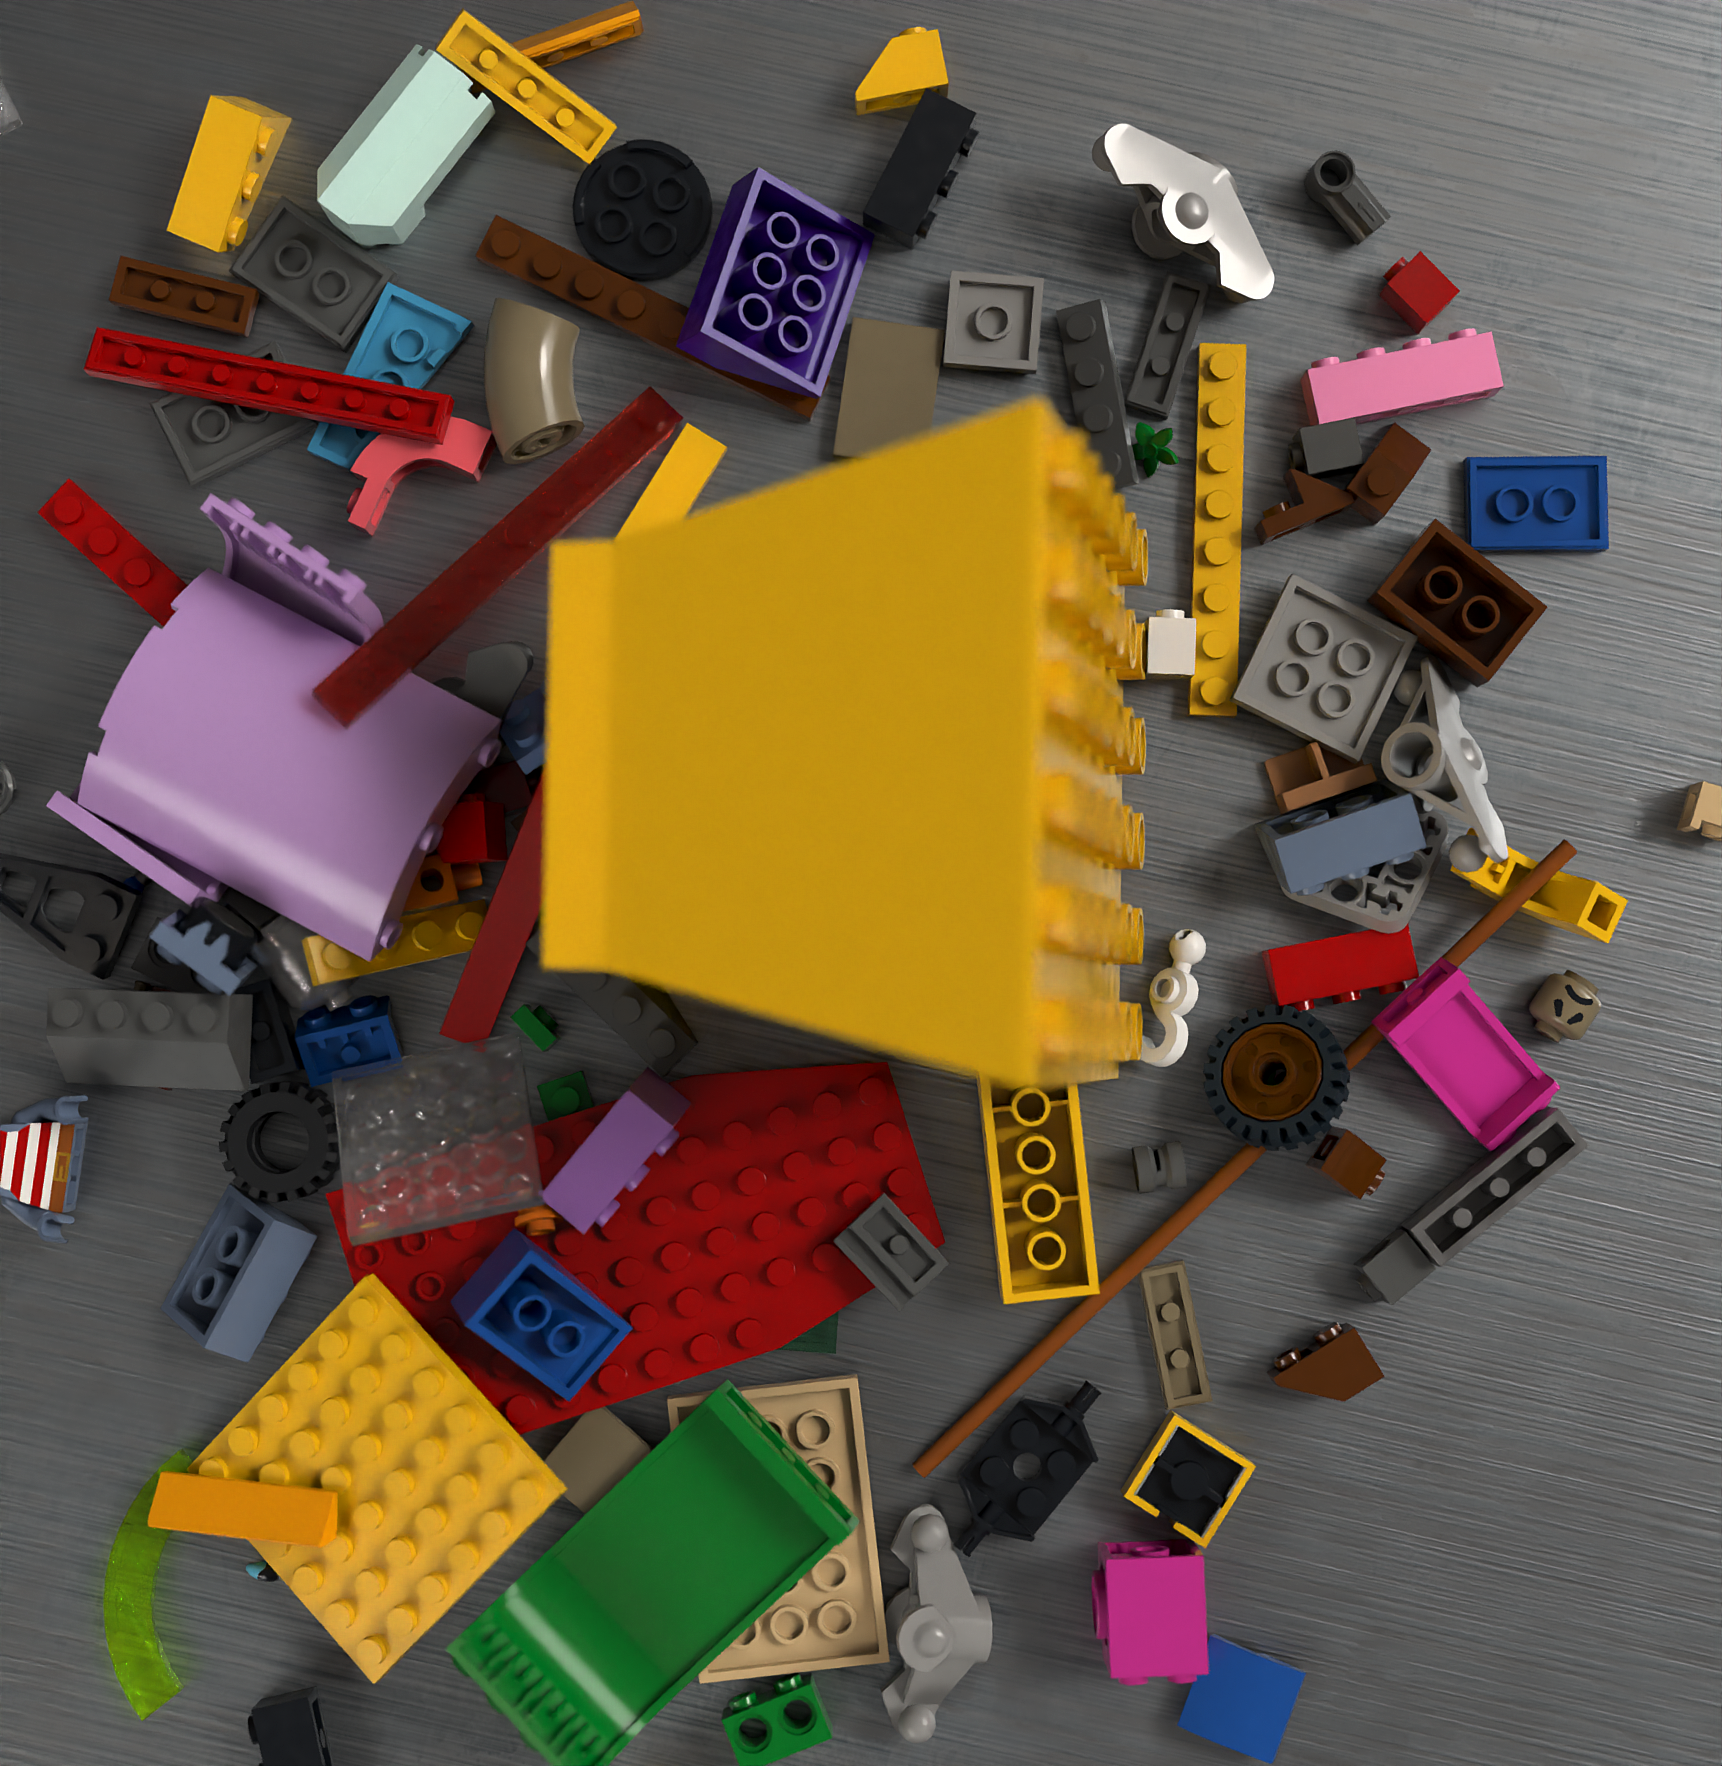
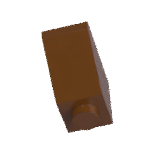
M1394 422L1344 488V491L1352 494L1355 501L1351 508L1376 525L1387 514L1411 482L1432 449Z
M1332 1126L1306 1163V1166L1350 1196L1361 1199L1364 1193L1370 1196L1379 1187L1386 1174L1381 1168L1387 1160L1348 1129Z

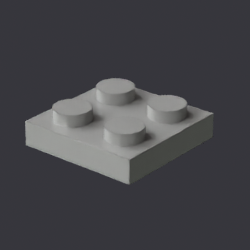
M951 270L943 367L1036 374L1044 278Z

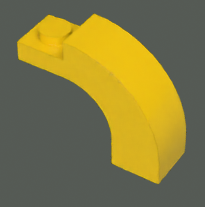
M1469 828L1466 835L1477 836L1475 830ZM1507 846L1508 858L1500 863H1495L1488 856L1485 864L1477 871L1462 872L1456 869L1454 865H1452L1450 871L1471 883L1470 886L1500 901L1539 862ZM1558 871L1518 911L1569 932L1609 943L1628 900L1597 881Z

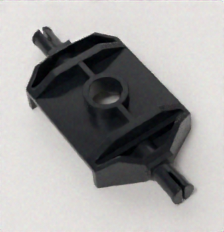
M1086 1380L1070 1402L1065 1400L1064 1403L1023 1395L958 1475L959 1484L972 1516L970 1517L971 1524L953 1544L960 1551L962 1550L966 1556L970 1557L983 1538L991 1533L1033 1542L1035 1539L1034 1534L1090 1465L1093 1462H1098V1456L1082 1421L1085 1418L1084 1414L1102 1394L1096 1387L1093 1388L1090 1382ZM1023 1453H1032L1040 1460L1038 1473L1028 1479L1017 1476L1013 1470L1015 1459Z

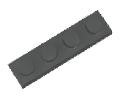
M1097 299L1056 310L1078 432H1083L1086 454L1098 455L1100 475H1111L1113 490L1137 485L1139 480L1106 302Z

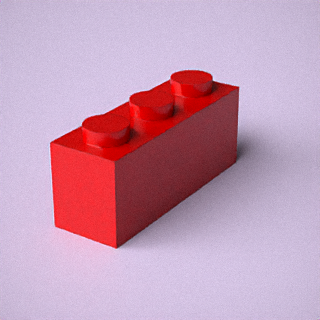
M1408 924L1404 929L1395 933L1388 934L1370 929L1261 951L1272 1005L1293 1006L1299 1012L1314 1009L1313 999L1332 996L1333 1004L1361 999L1360 990L1378 986L1379 995L1404 991L1407 988V980L1419 977Z

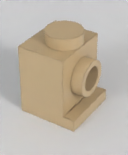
M1705 781L1690 785L1677 830L1689 832L1698 830L1701 827L1702 836L1722 841V787Z

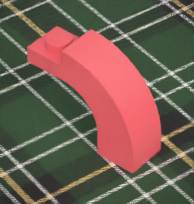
M451 416L443 445L383 433L379 434L364 448L350 470L358 480L365 482L363 489L357 487L349 500L347 513L351 515L348 522L355 529L373 537L395 488L408 475L424 468H445L480 482L497 445L493 432L476 423Z

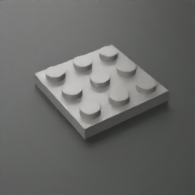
M1292 573L1287 578L1229 701L1312 743L1317 742L1320 747L1356 764L1360 761L1418 636Z

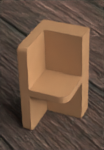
M1317 742L1273 757L1264 762V767L1281 814L1377 781L1372 763L1364 765L1361 757L1360 761L1354 764L1320 747Z

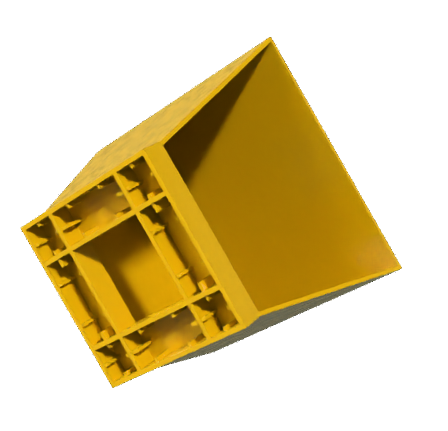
M1032 399L614 541L551 542L542 968L624 974L1023 1088L1118 1079L1119 1061H1139L1143 1040L1142 1008L1140 1003L1119 1002L1120 965H1141L1144 948V922L1142 908H1131L1130 903H1121V869H1143L1145 825L1143 813L1133 812L1131 805H1122V775L1144 774L1146 730L1144 718H1134L1133 708L1123 707V680H1145L1147 634L1145 623H1136L1134 610L1124 609V586H1146L1148 577V540L1146 529H1137L1135 512H1126L1124 495L1113 493L1111 475H1100L1098 455L1086 454L1083 432H1066L1045 399Z

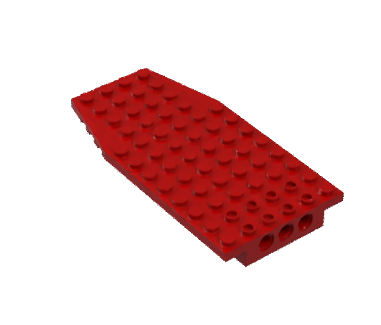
M888 1062L700 1074L669 1082V1085L691 1102V1105L673 1127L680 1135L662 1156L655 1151L651 1153L643 1163L650 1170L632 1192L625 1186L620 1190L614 1199L621 1205L603 1227L594 1221L584 1234L564 1218L562 1222L555 1224L554 1232L545 1235L528 1236L526 1235V1229L515 1226V1218L519 1216L518 1206L525 1202L541 1200L539 1196L620 1099L326 1193L354 1287L365 1276L374 1274L519 1435L779 1349L875 1288L873 1283L834 1243L833 1239L882 1192L889 1197L935 1248L946 1243ZM513 1228L547 1252L632 1326L631 1331L570 1401H567L467 1327L450 1302Z

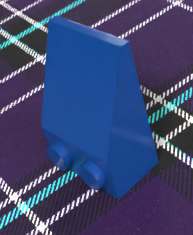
M515 1228L512 1229L450 1301L467 1327L567 1401H570L632 1329V1326L567 1269Z

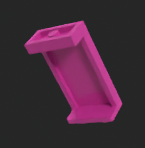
M1440 957L1378 1014L1371 1023L1471 1137L1489 1151H1493L1498 1146L1509 1142L1516 1134L1517 1128L1532 1114L1546 1108L1552 1096L1560 1089V1086L1539 1068L1468 985L1471 981L1460 968Z

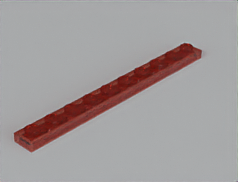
M649 386L312 690V697L348 730L551 545V542H554L681 426L684 418Z

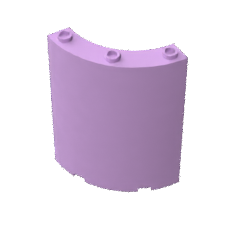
M207 568L171 603L172 609L176 611L163 629L156 626L152 627L121 676L98 727L106 731L99 752L92 751L88 754L77 804L371 962L384 947L390 949L397 942L403 929V924L399 921L408 894L426 854L431 853L439 844L444 830L442 824L483 766L490 767L497 758L501 748V742L497 740L501 719L228 577Z

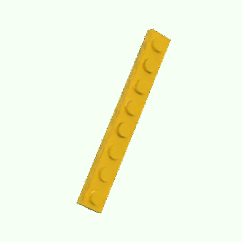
M1199 343L1197 349L1190 618H1196L1195 675L1189 680L1188 716L1235 718L1237 716V705L1229 700L1238 683L1246 344Z

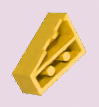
M210 95L166 231L216 252L234 251L235 247L239 246L244 240L248 229L247 219L292 118L244 97Z

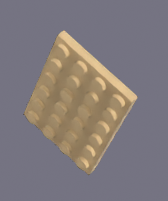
M858 1374L738 1387L737 1389L860 1522L848 1538L828 1552L700 1672L699 1683L890 1662ZM715 1390L668 1395L667 1405L670 1431L672 1432Z

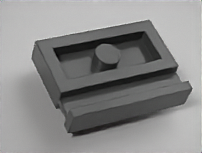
M883 1192L833 1239L834 1243L898 1311L950 1264Z

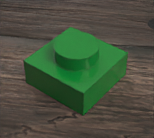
M523 1004L510 1017L542 1052L549 1051L561 1039L554 1031L559 1026V1023L541 1005L534 1010L529 1004Z
M579 1071L537 1086L548 1122L595 1107L584 1071Z

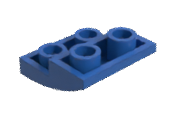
M1216 1634L1210 1635L1207 1643L1209 1674L1196 1675L1197 1680L1191 1686L1177 1726L1224 1747L1272 1764L1274 1763L1307 1672L1265 1653H1255Z

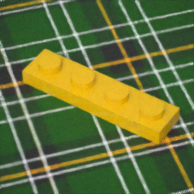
M463 8L435 46L439 53L589 165L617 128L613 121Z
M485 899L401 917L399 922L403 924V929L397 942L390 949L384 947L371 962L321 935L303 939L302 944L313 987L470 952L487 912Z

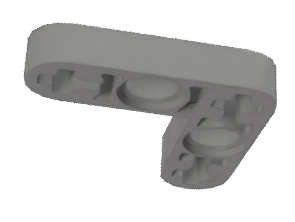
M1429 811L1425 814H1418L1417 812L1423 834L1427 829H1433L1435 835L1427 837L1425 841L1427 847L1423 848V852L1420 850L1414 851V858L1394 865H1388L1386 862L1378 878L1364 875L1352 880H1342L1339 877L1324 882L1325 887L1322 892L1305 896H1298L1296 892L1290 894L1282 886L1281 890L1294 901L1373 930L1388 934L1398 932L1409 923L1447 848L1449 830L1447 821L1441 814L1435 811ZM1405 863L1415 864L1421 869L1420 875L1411 880L1401 879L1394 871L1398 866ZM1346 884L1356 888L1358 894L1354 899L1344 902L1335 899L1331 892L1335 887ZM1367 894H1372V901L1367 900V907L1364 908ZM1390 903L1397 905V910H1391L1388 915L1381 914V908H1387Z

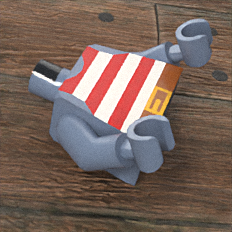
M86 1095L45 1098L17 1111L12 1117L11 1123L0 1124V1195L2 1205L25 1225L38 1231L40 1238L46 1242L67 1244L68 1239H64L61 1236V1226L63 1223H74L73 1216L56 1214L55 1212L65 1213L74 1211L76 1208L87 1124L89 1118L80 1117L78 1105L81 1101H88Z

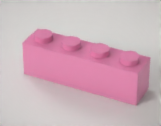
M1475 328L1464 329L1449 334L1448 341L1431 344L1430 338H1421L1404 343L1402 345L1403 350L1385 353L1384 347H1378L1358 353L1356 360L1340 363L1339 357H1328L1311 363L1312 369H1308L1300 380L1310 426L1354 417L1356 425L1494 397L1504 385L1492 332L1477 334Z

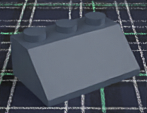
M1383 779L1254 824L1256 833L1280 885L1290 894L1296 892L1298 896L1316 893L1324 889V882L1339 877L1342 880L1360 878L1370 872V866L1385 861L1388 865L1406 862L1414 858V851L1427 847L1411 793L1388 779Z
M229 1184L160 1309L203 1348L249 1363L256 1348L263 1341L265 1332L279 1306L286 1299L288 1290L298 1271L309 1257L311 1248L318 1236L294 1217L259 1198L248 1195V1192Z

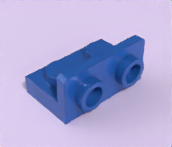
M366 995L353 1000L346 1006L334 1009L329 1007L314 1008L298 1018L295 1040L311 1087L403 1064L404 1054L391 1017L392 1004L389 996L376 998L373 995Z

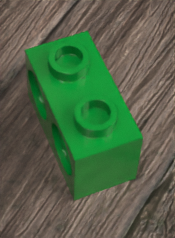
M799 1672L791 1673L772 1683L774 1689L756 1695L754 1690L746 1691L728 1701L729 1707L723 1709L721 1721L739 1766H765L832 1739L833 1726L812 1673L800 1677ZM793 1700H802L810 1706L812 1711L806 1718L795 1720L787 1715L784 1708ZM757 1718L766 1725L767 1731L760 1737L751 1738L742 1732L740 1725L746 1719Z

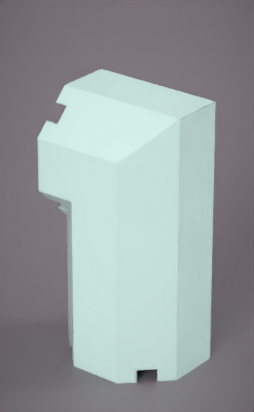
M416 44L318 168V203L333 226L362 249L376 248L375 245L389 244V246L401 245L405 242L425 216L424 203L496 113L491 100L483 92L476 99L470 93V87L473 85V82L435 51L428 49L425 53L423 46Z

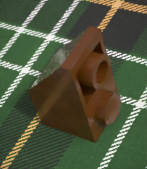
M1333 1322L1323 1327L1313 1335L1316 1342L1299 1351L1297 1346L1286 1350L1273 1360L1275 1367L1267 1371L1270 1379L1278 1386L1343 1402L1385 1377L1355 1327L1347 1322L1342 1326L1338 1322Z

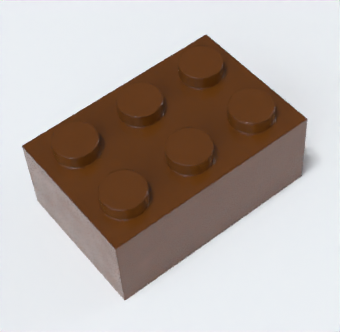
M1436 518L1422 530L1367 600L1399 627L1418 636V642L1475 687L1490 681L1547 609L1545 604Z

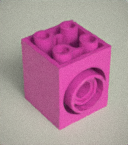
M1191 1539L1098 1542L1099 1570L1092 1571L1091 1578L1093 1624L1096 1638L1102 1639V1656L1110 1678H1119V1683L1124 1685H1141L1148 1682V1677L1167 1676V1681L1172 1683H1190L1197 1680L1196 1675H1208L1204 1557L1195 1542Z

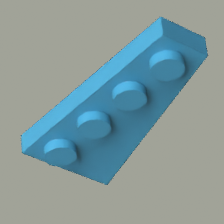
M387 282L343 374L422 389L470 332L474 324L469 319ZM320 421L307 451L316 457L351 472L353 464L364 448L381 433Z

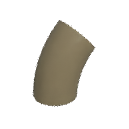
M495 298L488 323L484 349L486 407L492 432L502 459L505 463L514 465L540 459L558 451L577 438L585 427L579 413L573 381L574 356L580 328L563 318L510 299Z

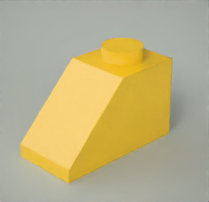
M913 27L900 32L898 37L891 38L855 91L857 116L918 104L926 88L946 98L948 97L949 81L938 29L926 31L924 27Z

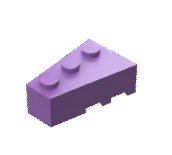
M647 1067L551 1181L539 1198L583 1234L594 1221L603 1227L621 1205L614 1199L620 1190L625 1186L632 1192L650 1170L643 1163L651 1153L655 1151L662 1156L680 1135L673 1127L691 1105V1102Z

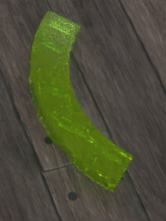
M183 1448L155 1472L129 1507L118 1529L105 1576L103 1608L109 1654L127 1699L142 1721L184 1688L173 1672L165 1655L154 1621L153 1603L155 1602L160 1558L173 1530L148 1527V1515L161 1472L189 1473L188 1467L193 1461Z

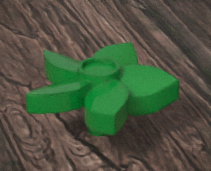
M1141 422L1136 424L1135 437L1137 443L1132 445L1134 459L1142 460L1144 458V469L1148 479L1156 473L1160 462L1167 465L1179 463L1176 454L1171 449L1165 447L1173 438L1172 428L1162 429L1155 434L1151 426Z

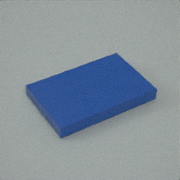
M1607 456L1466 457L1463 460L1465 542L1477 552L1606 551L1609 549Z

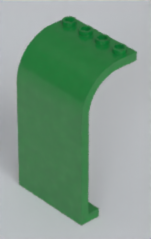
M726 1379L445 1649L452 1655V1661L457 1670L464 1676L473 1678L485 1692L490 1706L499 1714L506 1715L519 1729L522 1741L531 1750L540 1752L552 1766H609L624 1747L663 1707L828 1552L848 1538L860 1520L740 1391Z

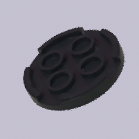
M640 139L626 141V144L610 149L597 159L594 158L591 164L586 167L575 189L573 219L582 246L597 264L633 281H653L679 272L698 256L710 234L713 205L707 182L690 157L669 144L655 140Z

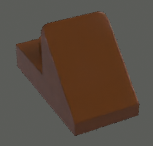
M1290 468L1283 477L1295 507L1291 508L1289 502L1286 501L1263 511L1265 519L1260 520L1254 529L1262 546L1347 511L1355 501L1351 493Z

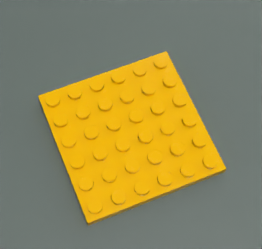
M374 1274L365 1276L186 1469L189 1474L338 1491L337 1539L327 1545L314 1548L247 1540L373 1684L383 1679L568 1489Z

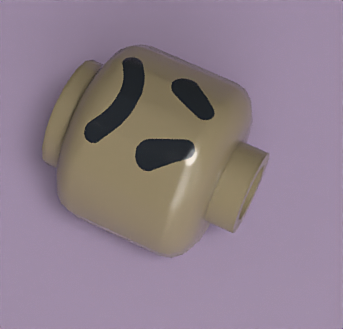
M1566 970L1564 975L1550 974L1529 1006L1531 1014L1538 1020L1534 1028L1556 1043H1559L1562 1037L1570 1040L1581 1039L1601 1009V1002L1596 996L1599 989L1587 979L1570 970Z

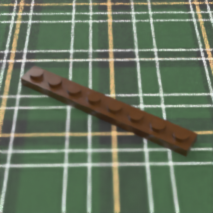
M495 215L475 255L477 261L811 422L831 381V376L828 375L821 397L815 399L717 369L676 347L689 310L688 307L498 215Z

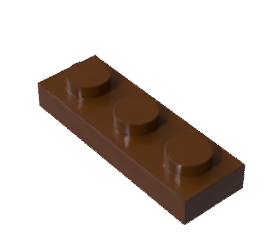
M120 255L109 301L116 306L249 338L260 293L255 288Z

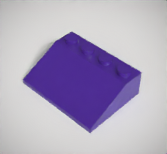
M757 167L732 185L676 347L717 369L817 399L821 397L875 234Z

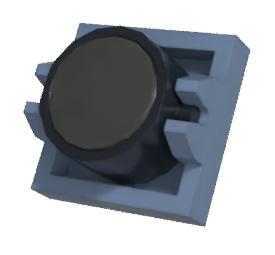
M199 897L187 914L179 909L162 920L149 936L158 943L156 950L164 958L177 965H181L182 962L199 973L196 979L204 987L216 994H221L224 991L230 996L248 980L257 968L255 963L246 958L259 941L257 933L228 908L206 897Z

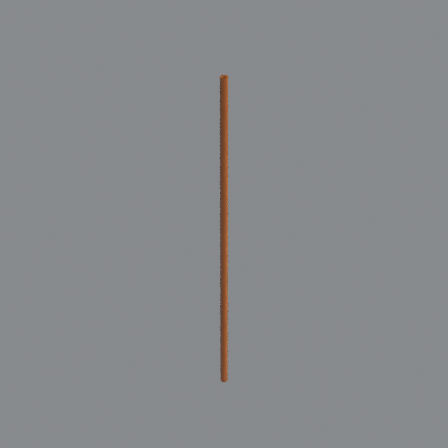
M1565 839L1559 843L1463 935L1442 958L1459 967L1578 853L1576 849ZM1373 1024L1368 1026L1343 1050L1348 1062L1347 1068L1349 1071L1385 1038ZM1246 1143L1099 1284L1100 1294L1088 1295L913 1462L912 1466L923 1478H926L1258 1160L1267 1149L1264 1146L1257 1148Z

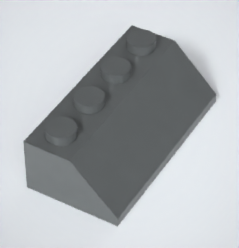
M48 988L46 1037L66 1083L249 1091L253 995L231 994L229 996L223 993Z

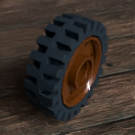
M1275 1004L1265 1005V1011L1259 1012L1256 1008L1247 1010V1017L1242 1020L1236 1016L1229 1021L1232 1027L1227 1032L1221 1029L1215 1036L1219 1042L1216 1046L1210 1045L1207 1052L1210 1061L1209 1063H1204L1203 1074L1206 1077V1081L1203 1084L1212 1110L1231 1133L1240 1140H1244L1249 1145L1257 1148L1264 1146L1267 1150L1279 1151V1147H1285L1287 1150L1298 1148L1297 1143L1304 1141L1308 1145L1316 1141L1315 1134L1319 1131L1325 1134L1332 1128L1329 1123L1332 1118L1339 1119L1343 1112L1341 1103L1342 1101L1347 1102L1349 1095L1347 1083H1350V1072L1347 1068V1059L1339 1042L1320 1020H1317L1312 1014L1304 1010L1299 1012L1293 1006L1284 1005L1283 1009H1279ZM1281 1069L1286 1070L1285 1079L1276 1086L1267 1085V1079L1272 1072Z

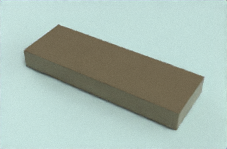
M1181 1259L1146 1266L1137 1275L1164 1408L1171 1410L1213 1401L1185 1262Z

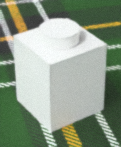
M1157 610L1156 617H1148L1144 622L1147 634L1145 679L1189 681L1195 675L1196 618H1184V611Z

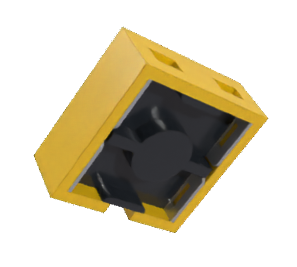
M1170 1410L1120 1491L1125 1498L1155 1517L1161 1511L1170 1517L1169 1523L1175 1530L1206 1548L1256 1466L1251 1460Z

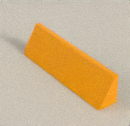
M629 1L510 44L541 68L545 69L641 35L644 30L638 8L633 1ZM461 69V72L473 82V85L470 87V93L475 94L487 89Z
M163 1471L160 1474L148 1515V1527L320 1548L337 1539L338 1491Z

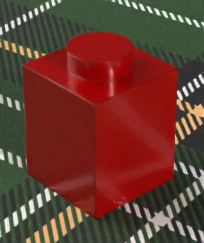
M1420 251L1410 262L1401 257L1383 275V278L1388 283L1379 296L1419 334L1453 301L1460 290Z

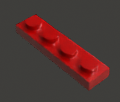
M68 478L37 513L158 623L165 627L176 612L172 609L171 603L188 584L80 486Z

